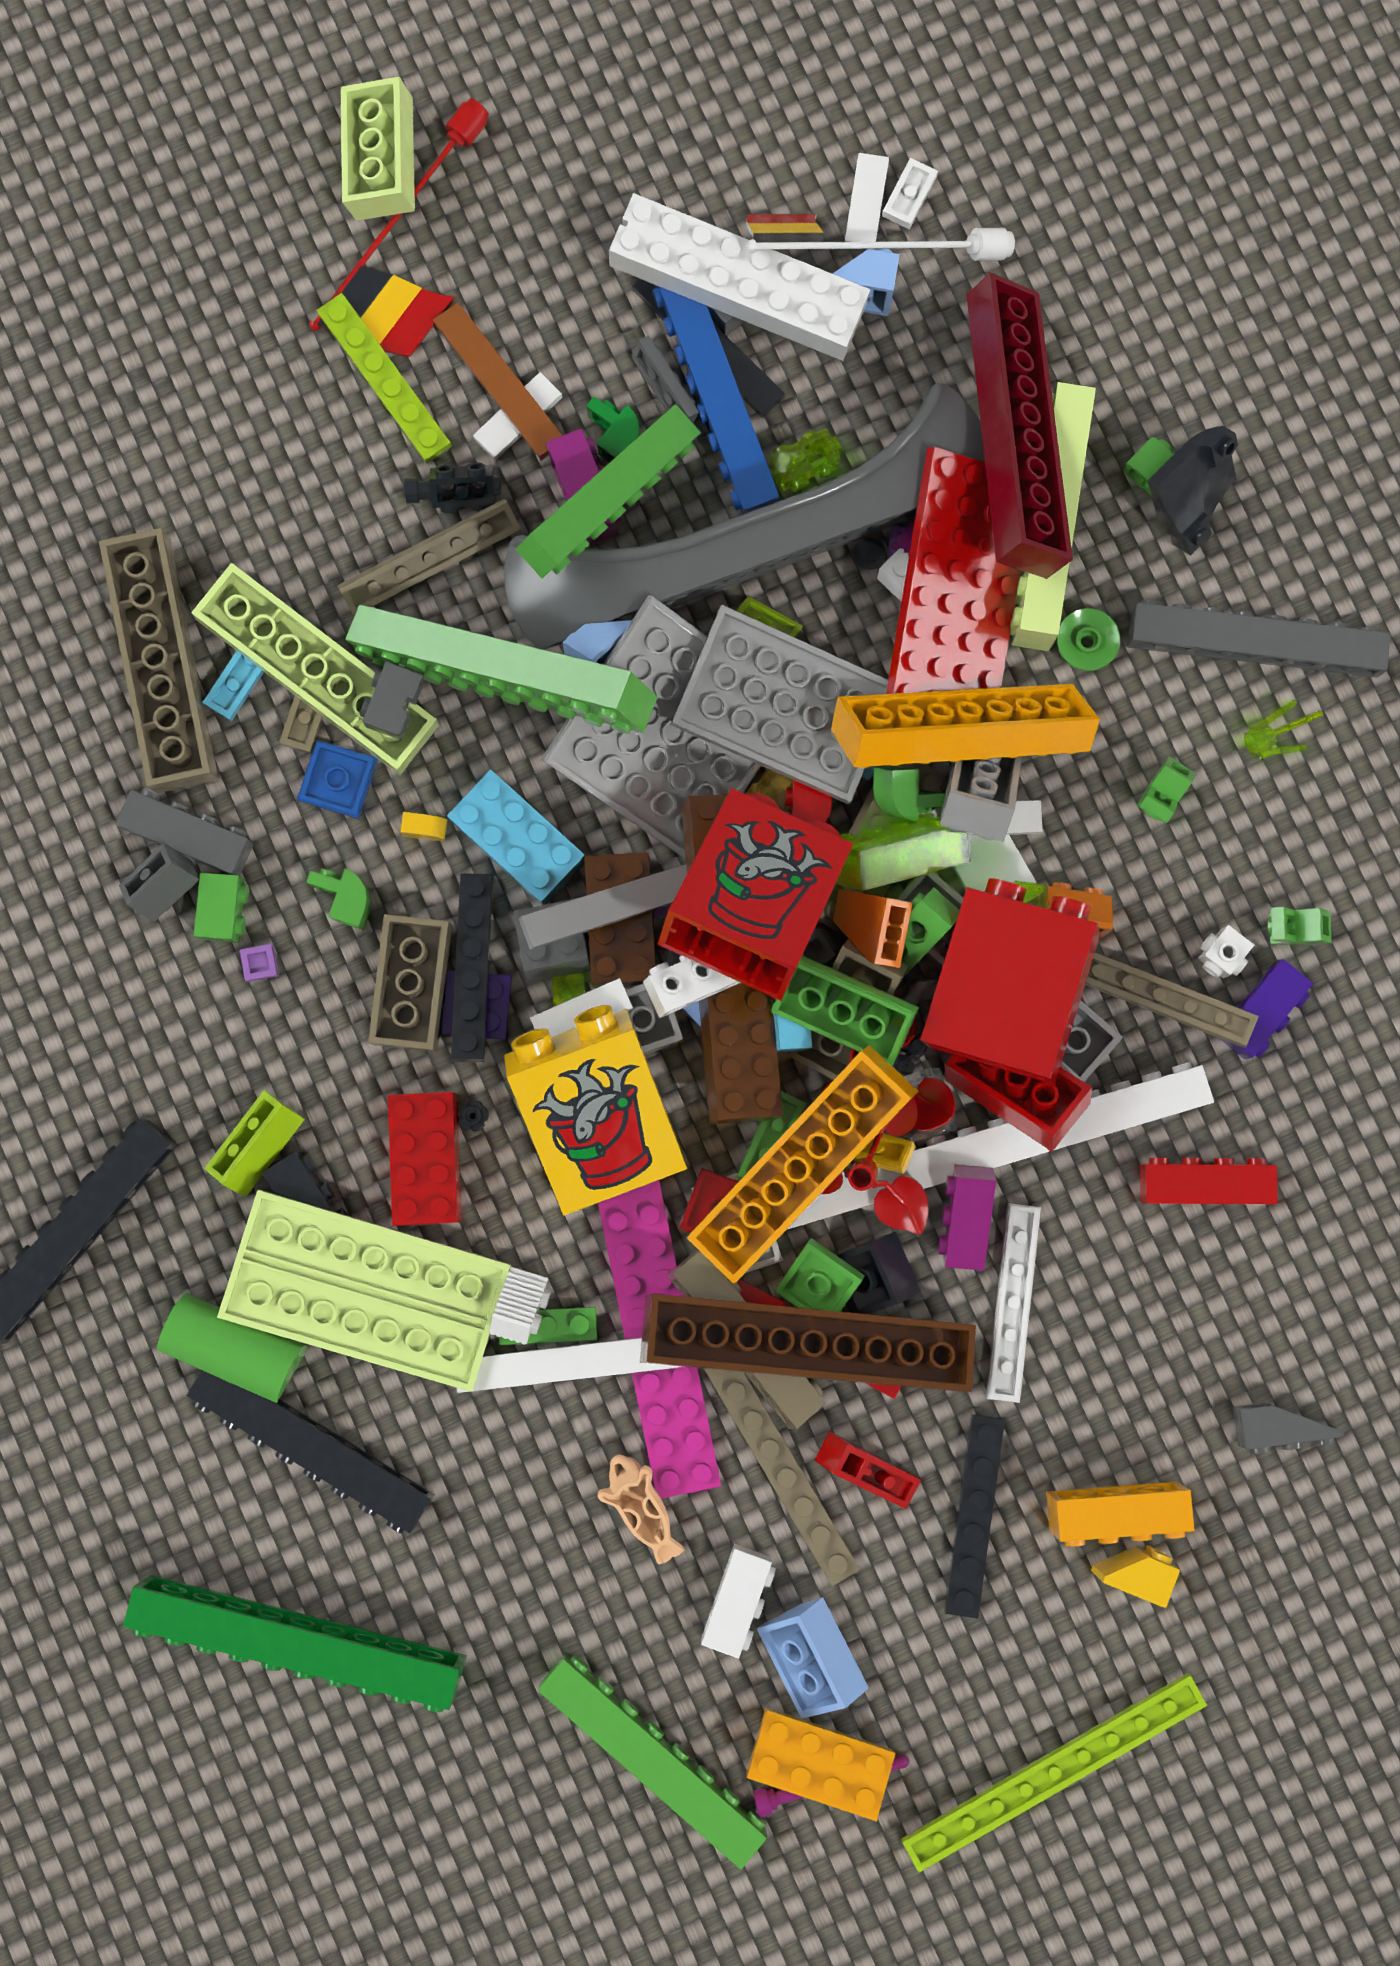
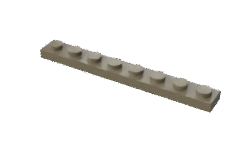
M704 1369L831 1586L833 1587L859 1571L860 1568L745 1373Z

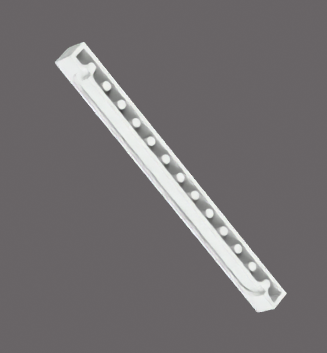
M1191 1062L1172 1067L1173 1074L1163 1077L1160 1071L1141 1076L1143 1083L1131 1086L1130 1081L1127 1080L1110 1085L1112 1092L1100 1095L1099 1089L1093 1090L1090 1105L1054 1150L1214 1103L1203 1065L1192 1067ZM1002 1118L987 1122L989 1128L978 1132L975 1126L956 1131L958 1137L946 1141L944 1135L925 1140L927 1147L914 1149L904 1175L914 1178L925 1189L945 1183L947 1175L953 1176L954 1164L996 1168L1043 1154L1050 1150ZM850 1163L847 1167L851 1169L852 1164ZM878 1168L876 1180H886L892 1184L902 1174ZM842 1171L844 1181L841 1188L830 1194H820L788 1229L874 1204L877 1192L885 1187H877L875 1189L871 1187L865 1191L856 1190L849 1184L848 1178L844 1176Z

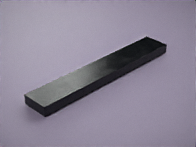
M639 279L632 286L633 291L663 320V318L667 317L663 307H657L652 293L656 285ZM714 324L742 399L760 417L764 418L785 398V393Z

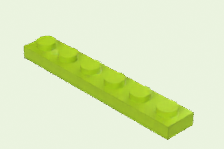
M341 293L317 309L319 317L426 464L452 447L451 442L345 296Z

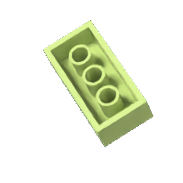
M400 77L341 87L342 203L356 221L415 211L413 97Z

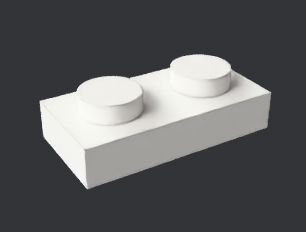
M910 158L883 209L882 217L910 230L937 178L938 171Z

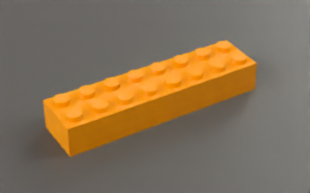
M1073 684L841 696L837 699L831 731L854 767L868 768L870 766L882 765L899 766L912 763L928 764L941 761L958 762L971 759L988 760L1001 757L1017 758L1019 756L1031 755L1046 756L1047 754L1090 752L1100 718Z
M868 1045L692 1231L687 1239L735 1284L914 1097L918 1090L874 1048Z

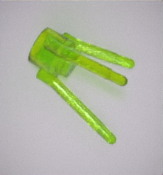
M1296 700L1290 701L1259 723L1248 727V732L1244 733L1243 736L1250 755H1259L1260 759H1264L1272 755L1307 750L1308 747L1305 744L1272 748V746L1277 744L1276 736L1323 716V712L1317 711L1273 730L1270 726L1265 728L1297 705Z

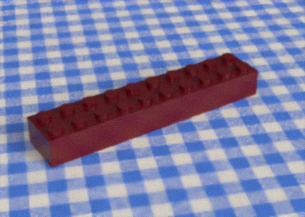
M989 272L966 296L995 557L997 563L1048 579L1071 562L1073 556L1039 292Z

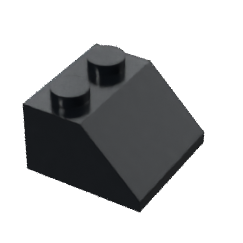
M896 1231L836 1255L865 1275L846 1303L849 1313L870 1314L899 1304L921 1292Z

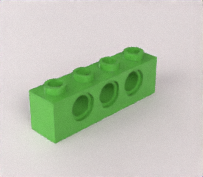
M935 887L926 896L920 892L911 901L913 904L901 962L909 965L904 976L957 921L960 910Z

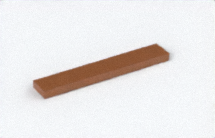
M457 302L433 319L435 326L541 461L549 456L546 442L563 435Z

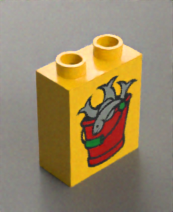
M610 1005L590 1008L575 1017L574 1023L576 1028L551 1037L549 1030L545 1028L529 1031L520 1035L511 1043L513 1052L504 1055L506 1077L563 1216L687 1169L680 1144L628 1009L614 1013Z

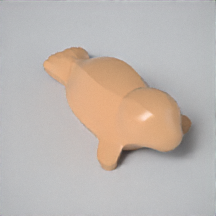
M620 1454L615 1455L610 1461V1487L598 1491L599 1500L617 1509L622 1520L633 1535L653 1549L658 1564L665 1563L672 1557H677L685 1549L671 1537L668 1513L659 1493L651 1484V1468L646 1465L641 1467L634 1458Z

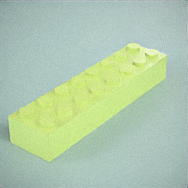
M1058 382L1054 393H1052L1072 548L1096 388ZM1069 563L1048 579L1024 571L1020 572L1022 576H1020L1015 602L1017 607L1014 609L1013 619L1010 623V635H1013L1012 646L1049 651L1059 635Z
M232 563L192 611L193 616L199 623L399 775L402 774L439 726L436 718L419 705L409 703L407 711H409L408 715L411 716L402 741L366 728L363 724L364 718L360 716L366 698L371 699L375 691V687H372L375 672Z

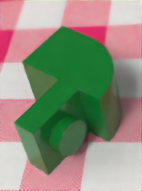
M594 396L587 404L588 418L606 430L597 442L598 455L610 463L640 436L638 419L627 404L620 414H618L617 408L607 400L601 402Z

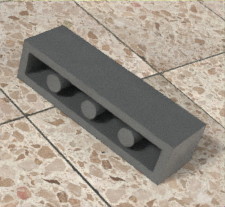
M143 789L141 793L130 790L115 825L158 845L164 843L184 856L229 875L240 876L254 843L246 838L247 832L231 825L228 830L217 826L218 820L203 813L197 818L188 814L190 808L172 801L170 806L159 802L161 796L149 790Z

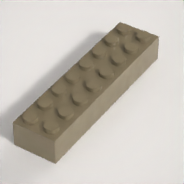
M162 528L99 541L146 785L155 793H161L217 781L219 779L204 704L202 703L203 699L171 539Z

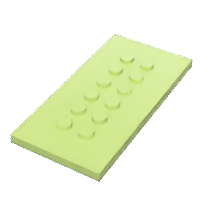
M257 1190L217 1318L472 1392L489 1338L492 1315L511 1264L263 1190Z

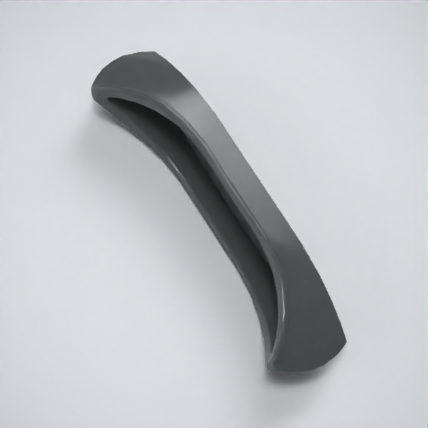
M937 383L930 389L909 425L889 446L860 467L822 486L679 538L642 547L603 550L585 548L576 558L570 553L567 557L571 562L560 573L556 575L552 570L543 579L515 550L528 536H516L509 543L504 569L505 591L510 611L529 641L536 648L545 650L562 645L563 641L570 634L575 633L584 624L633 620L648 595L653 596L670 609L916 517L927 448L937 447L985 462L980 419L971 406L956 391L946 384Z

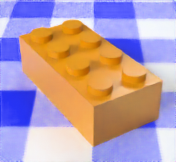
M1177 1481L1046 1491L1050 1532L1060 1542H1065V1546L1085 1545V1540L1098 1539V1543L1112 1544L1118 1542V1537L1131 1536L1132 1541H1148L1152 1539L1153 1534H1165V1538L1172 1539L1185 1537V1532L1195 1531L1191 1490Z
M766 1707L746 1776L748 1779L877 1822L896 1753L890 1748Z

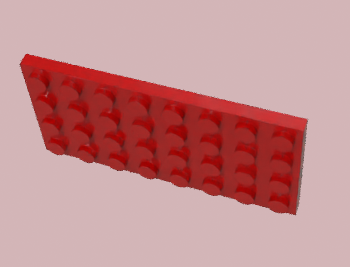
M937 447L927 448L886 694L1001 688L1011 631L1010 623L1013 619L1021 570L996 562L985 462Z

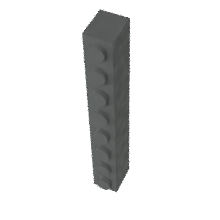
M1142 600L1141 603L1137 602L1131 610L1127 648L1378 678L1388 668L1391 633L1380 632V628L1372 626L1353 629L1349 628V625L1345 623H1331L1328 626L1317 624V621L1313 619H1300L1298 622L1287 621L1286 617L1281 615H1269L1266 618L1254 617V613L1248 611H1238L1235 614L1223 613L1222 609L1215 607L1196 610L1191 609V606L1188 604H1173L1171 607L1160 605V602L1155 600Z

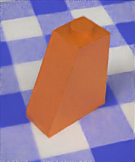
M839 889L833 922L870 963L900 968L913 903Z

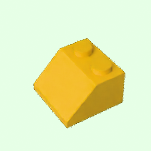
M1147 1545L1145 1550L1135 1546L1093 1564L1091 1571L1107 1585L1166 1608L1180 1569L1172 1564L1173 1558L1166 1555V1552Z

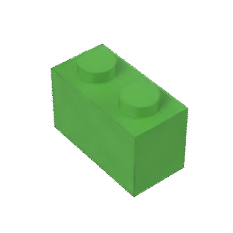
M200 873L194 937L200 940L239 943L240 935H244L246 927L245 916H242L243 904H247L249 897V887L245 885L243 878L237 875Z

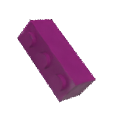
M954 1164L953 1176L947 1175L946 1195H950L949 1206L944 1205L942 1211V1225H946V1233L939 1236L938 1254L943 1255L945 1267L982 1271L985 1269L996 1187V1177L992 1167Z

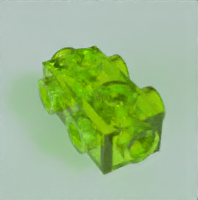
M827 428L819 432L811 430L800 438L801 441L791 446L788 443L783 444L773 451V454L770 455L771 467H769L775 486L780 484L783 491L791 488L793 492H796L809 484V478L819 474L820 478H824L837 470L836 465L840 462L842 447L835 435L830 436ZM816 453L823 455L822 458L816 461L812 458Z

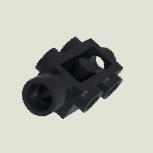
M480 462L459 467L443 464L436 468H430L429 480L419 481L418 478H405V499L407 504H418L420 500H432V508H440V511L443 513H453L458 511L459 507L471 506V509L474 511H482L490 507V505H494L496 496L501 495L500 476H494L493 465H485Z

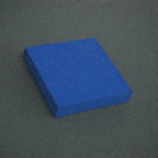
M316 740L297 800L359 819L378 759Z

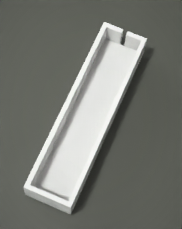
M633 193L622 219L623 225L619 226L609 249V264L611 267L839 360H844L866 307L870 289L772 249H756L752 253L747 248L750 240Z

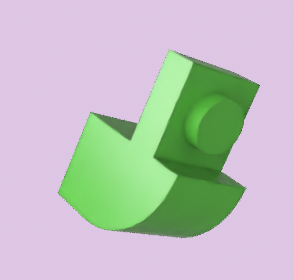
M1168 756L1143 793L1137 806L1143 809L1149 817L1160 820L1163 823L1168 822L1174 814L1178 802L1192 784L1196 773Z
M903 766L874 768V797L877 805L885 814L891 817L918 821V813H931L932 807L943 806L945 793L928 790L919 791V769Z
M346 868L341 880H338L339 874L326 869H321L320 874L310 871L307 884L313 888L336 895L328 917L333 921L364 930L372 906L371 894L364 881Z
M1286 907L1271 908V912H1269L1270 917L1268 918L1271 944L1313 945L1332 943L1330 911L1322 908L1293 910Z

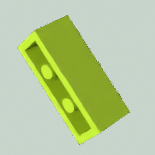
M263 1090L204 1169L222 1185L246 1198L262 1177V1173L268 1169L305 1119L287 1104Z

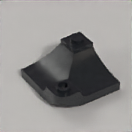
M1225 426L1209 428L1192 437L1148 480L1158 520L1167 525L1172 545L1190 556L1199 547L1204 546L1212 535L1210 520L1223 495L1237 480L1232 454L1238 446L1237 436L1235 432Z

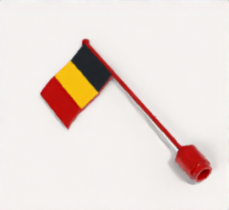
M470 98L467 102H462L445 125V129L448 132L446 137L449 143L415 186V197L454 145L459 148L462 145L470 147L486 126V119L489 113L477 100ZM403 213L393 215L329 301L342 293L385 352L411 357L435 325L433 319L445 312L455 297L430 292L393 274L363 267ZM319 315L314 321L310 320L309 327L313 331H318L320 328L328 329Z

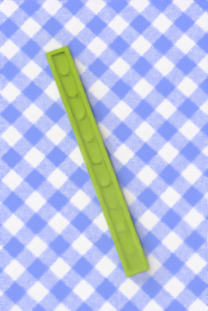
M1186 1673L901 1838L902 1843L917 1871L921 1872L1208 1705L1191 1675Z

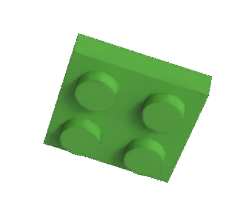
M811 1238L775 1292L798 1308L840 1312L865 1275Z

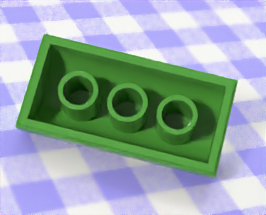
M802 955L782 1001L775 999L771 1012L858 1052H861L870 1045L893 1066L915 1019L918 1007Z
M184 1293L173 1307L159 1337L157 1350L277 1403L305 1355L307 1345L296 1340L217 1318L220 1310L219 1306L190 1293Z

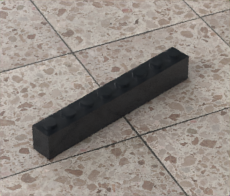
M140 1119L139 1122L135 1120L123 1132L125 1138L117 1147L113 1145L105 1152L101 1158L103 1163L96 1172L94 1170L90 1171L81 1180L80 1185L82 1188L75 1196H68L58 1208L60 1213L53 1221L48 1220L38 1230L37 1235L39 1237L32 1246H25L15 1257L17 1263L10 1271L5 1270L0 1274V1345L7 1344L178 1146L150 1120Z
M203 1370L186 1395L194 1400L192 1405L205 1413L214 1412L221 1417L220 1422L232 1430L240 1428L249 1434L247 1438L252 1443L263 1448L267 1445L277 1451L275 1456L290 1465L295 1462L304 1468L303 1473L307 1477L317 1482H320L322 1479L332 1485L331 1491L344 1499H348L350 1496L360 1503L358 1507L371 1516L379 1514L387 1519L386 1524L398 1533L403 1534L406 1531L410 1534L415 1529L435 1495L281 1399L275 1403Z

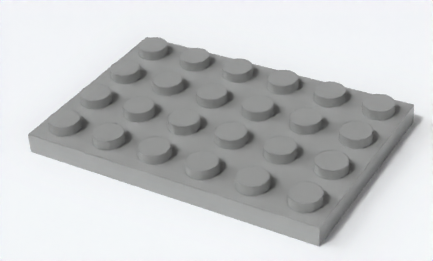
M721 605L670 725L849 804L854 796L864 768L852 765L831 731L837 699L841 696L886 694L888 680Z

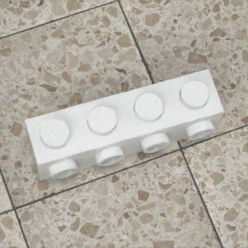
M680 956V963L669 967L668 963L665 962L649 970L651 975L643 981L659 1018L741 983L684 956Z

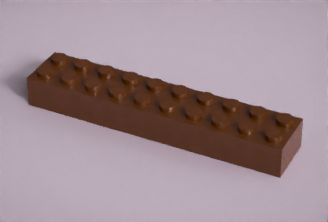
M728 794L688 796L681 805L687 873ZM739 983L699 1001L710 1125L774 1121L783 1116L774 1016L771 1012L773 1007L772 997L743 983Z
M649 1294L645 1295L640 1363L972 1392L976 1325Z

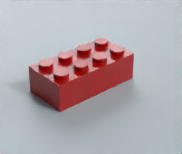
M952 1055L945 1064L946 1082L1051 1152H1053L1091 1103L1092 1087L1062 1067L1059 1069L1054 1085L956 1055Z
M435 1092L387 1095L392 1226L462 1222L457 1093Z

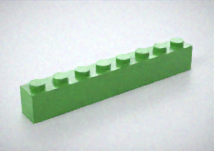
M675 404L536 528L515 550L542 579L552 570L557 575L571 562L567 557L570 553L576 558L590 545L586 538L590 536L595 540L608 528L604 523L607 519L613 523L626 511L622 506L624 503L631 507L644 495L640 490L642 487L648 491L661 479L658 474L660 470L665 475L678 463L675 456L678 455L683 459L696 447L692 441L701 432Z
M565 1652L540 1682L537 1691L741 1870L767 1839V1831L764 1827L766 1822L763 1818H760L759 1814L753 1810L747 1812L739 1805L740 1799L734 1792L727 1787L722 1790L713 1782L715 1777L709 1770L702 1765L697 1768L688 1760L690 1756L685 1749L677 1743H674L672 1746L663 1738L664 1732L654 1722L649 1721L646 1723L638 1716L639 1710L629 1700L624 1699L621 1701L612 1693L614 1688L604 1678L599 1677L596 1679L587 1671L589 1667L577 1655L571 1657Z

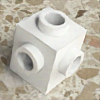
M1227 925L1220 929L1217 935L1211 933L1200 946L1203 953L1198 959L1204 963L1203 969L1216 978L1219 976L1225 978L1232 973L1237 976L1248 963L1245 956L1254 944Z

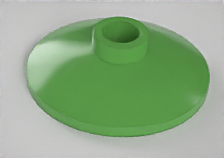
M1091 608L1080 609L1069 614L1061 623L1059 635L1056 638L1057 648L1061 657L1070 666L1082 671L1099 670L1107 666L1118 653L1120 647L1119 629L1114 620L1106 613ZM1088 638L1092 646L1084 647L1081 644V639Z

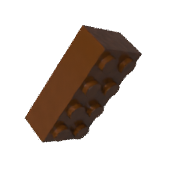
M649 852L584 856L587 895L651 875ZM653 910L589 931L591 984L593 988L601 987L619 978L623 986L642 985L643 981L651 975L649 970L656 966Z

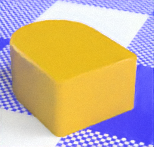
M403 812L400 833L403 837L444 841L447 819L433 815Z

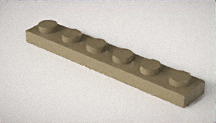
M503 499L337 586L353 616H355L359 604L372 607L521 529L506 499Z
M1094 953L1085 983L1088 987L1243 1048H1246L1259 1017L1098 953Z

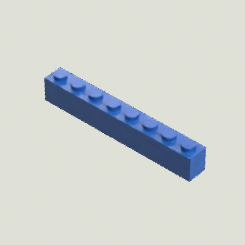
M656 285V288L652 290L658 308L663 307L667 315L666 318H663L669 337L674 336L678 344L677 347H674L680 366L686 365L689 373L688 376H685L691 395L697 394L700 402L699 405H696L699 411L698 415L702 424L708 423L711 433L707 434V438L713 453L719 452L722 462L718 464L724 482L729 480L733 492H730L729 496L735 511L740 509L743 515L778 502L780 498L707 305Z

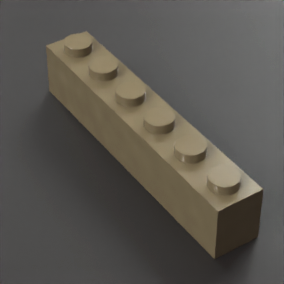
M696 1250L667 1274L684 1297L745 1302L739 1294L742 1290L738 1283L733 1284L699 1250ZM744 1372L788 1429H798L826 1404L821 1397L823 1394L822 1389L813 1379L807 1380V1378Z

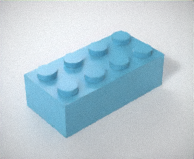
M491 769L447 815L451 823L541 905H546L585 864V855Z

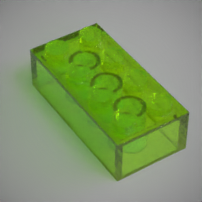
M925 813L918 815V821L896 820L889 822V827L884 829L881 827H868L862 829V834L854 836L851 833L840 834L841 838L854 844L836 884L864 891L971 862L968 832L953 831L946 826L940 825L941 817L935 818V814Z

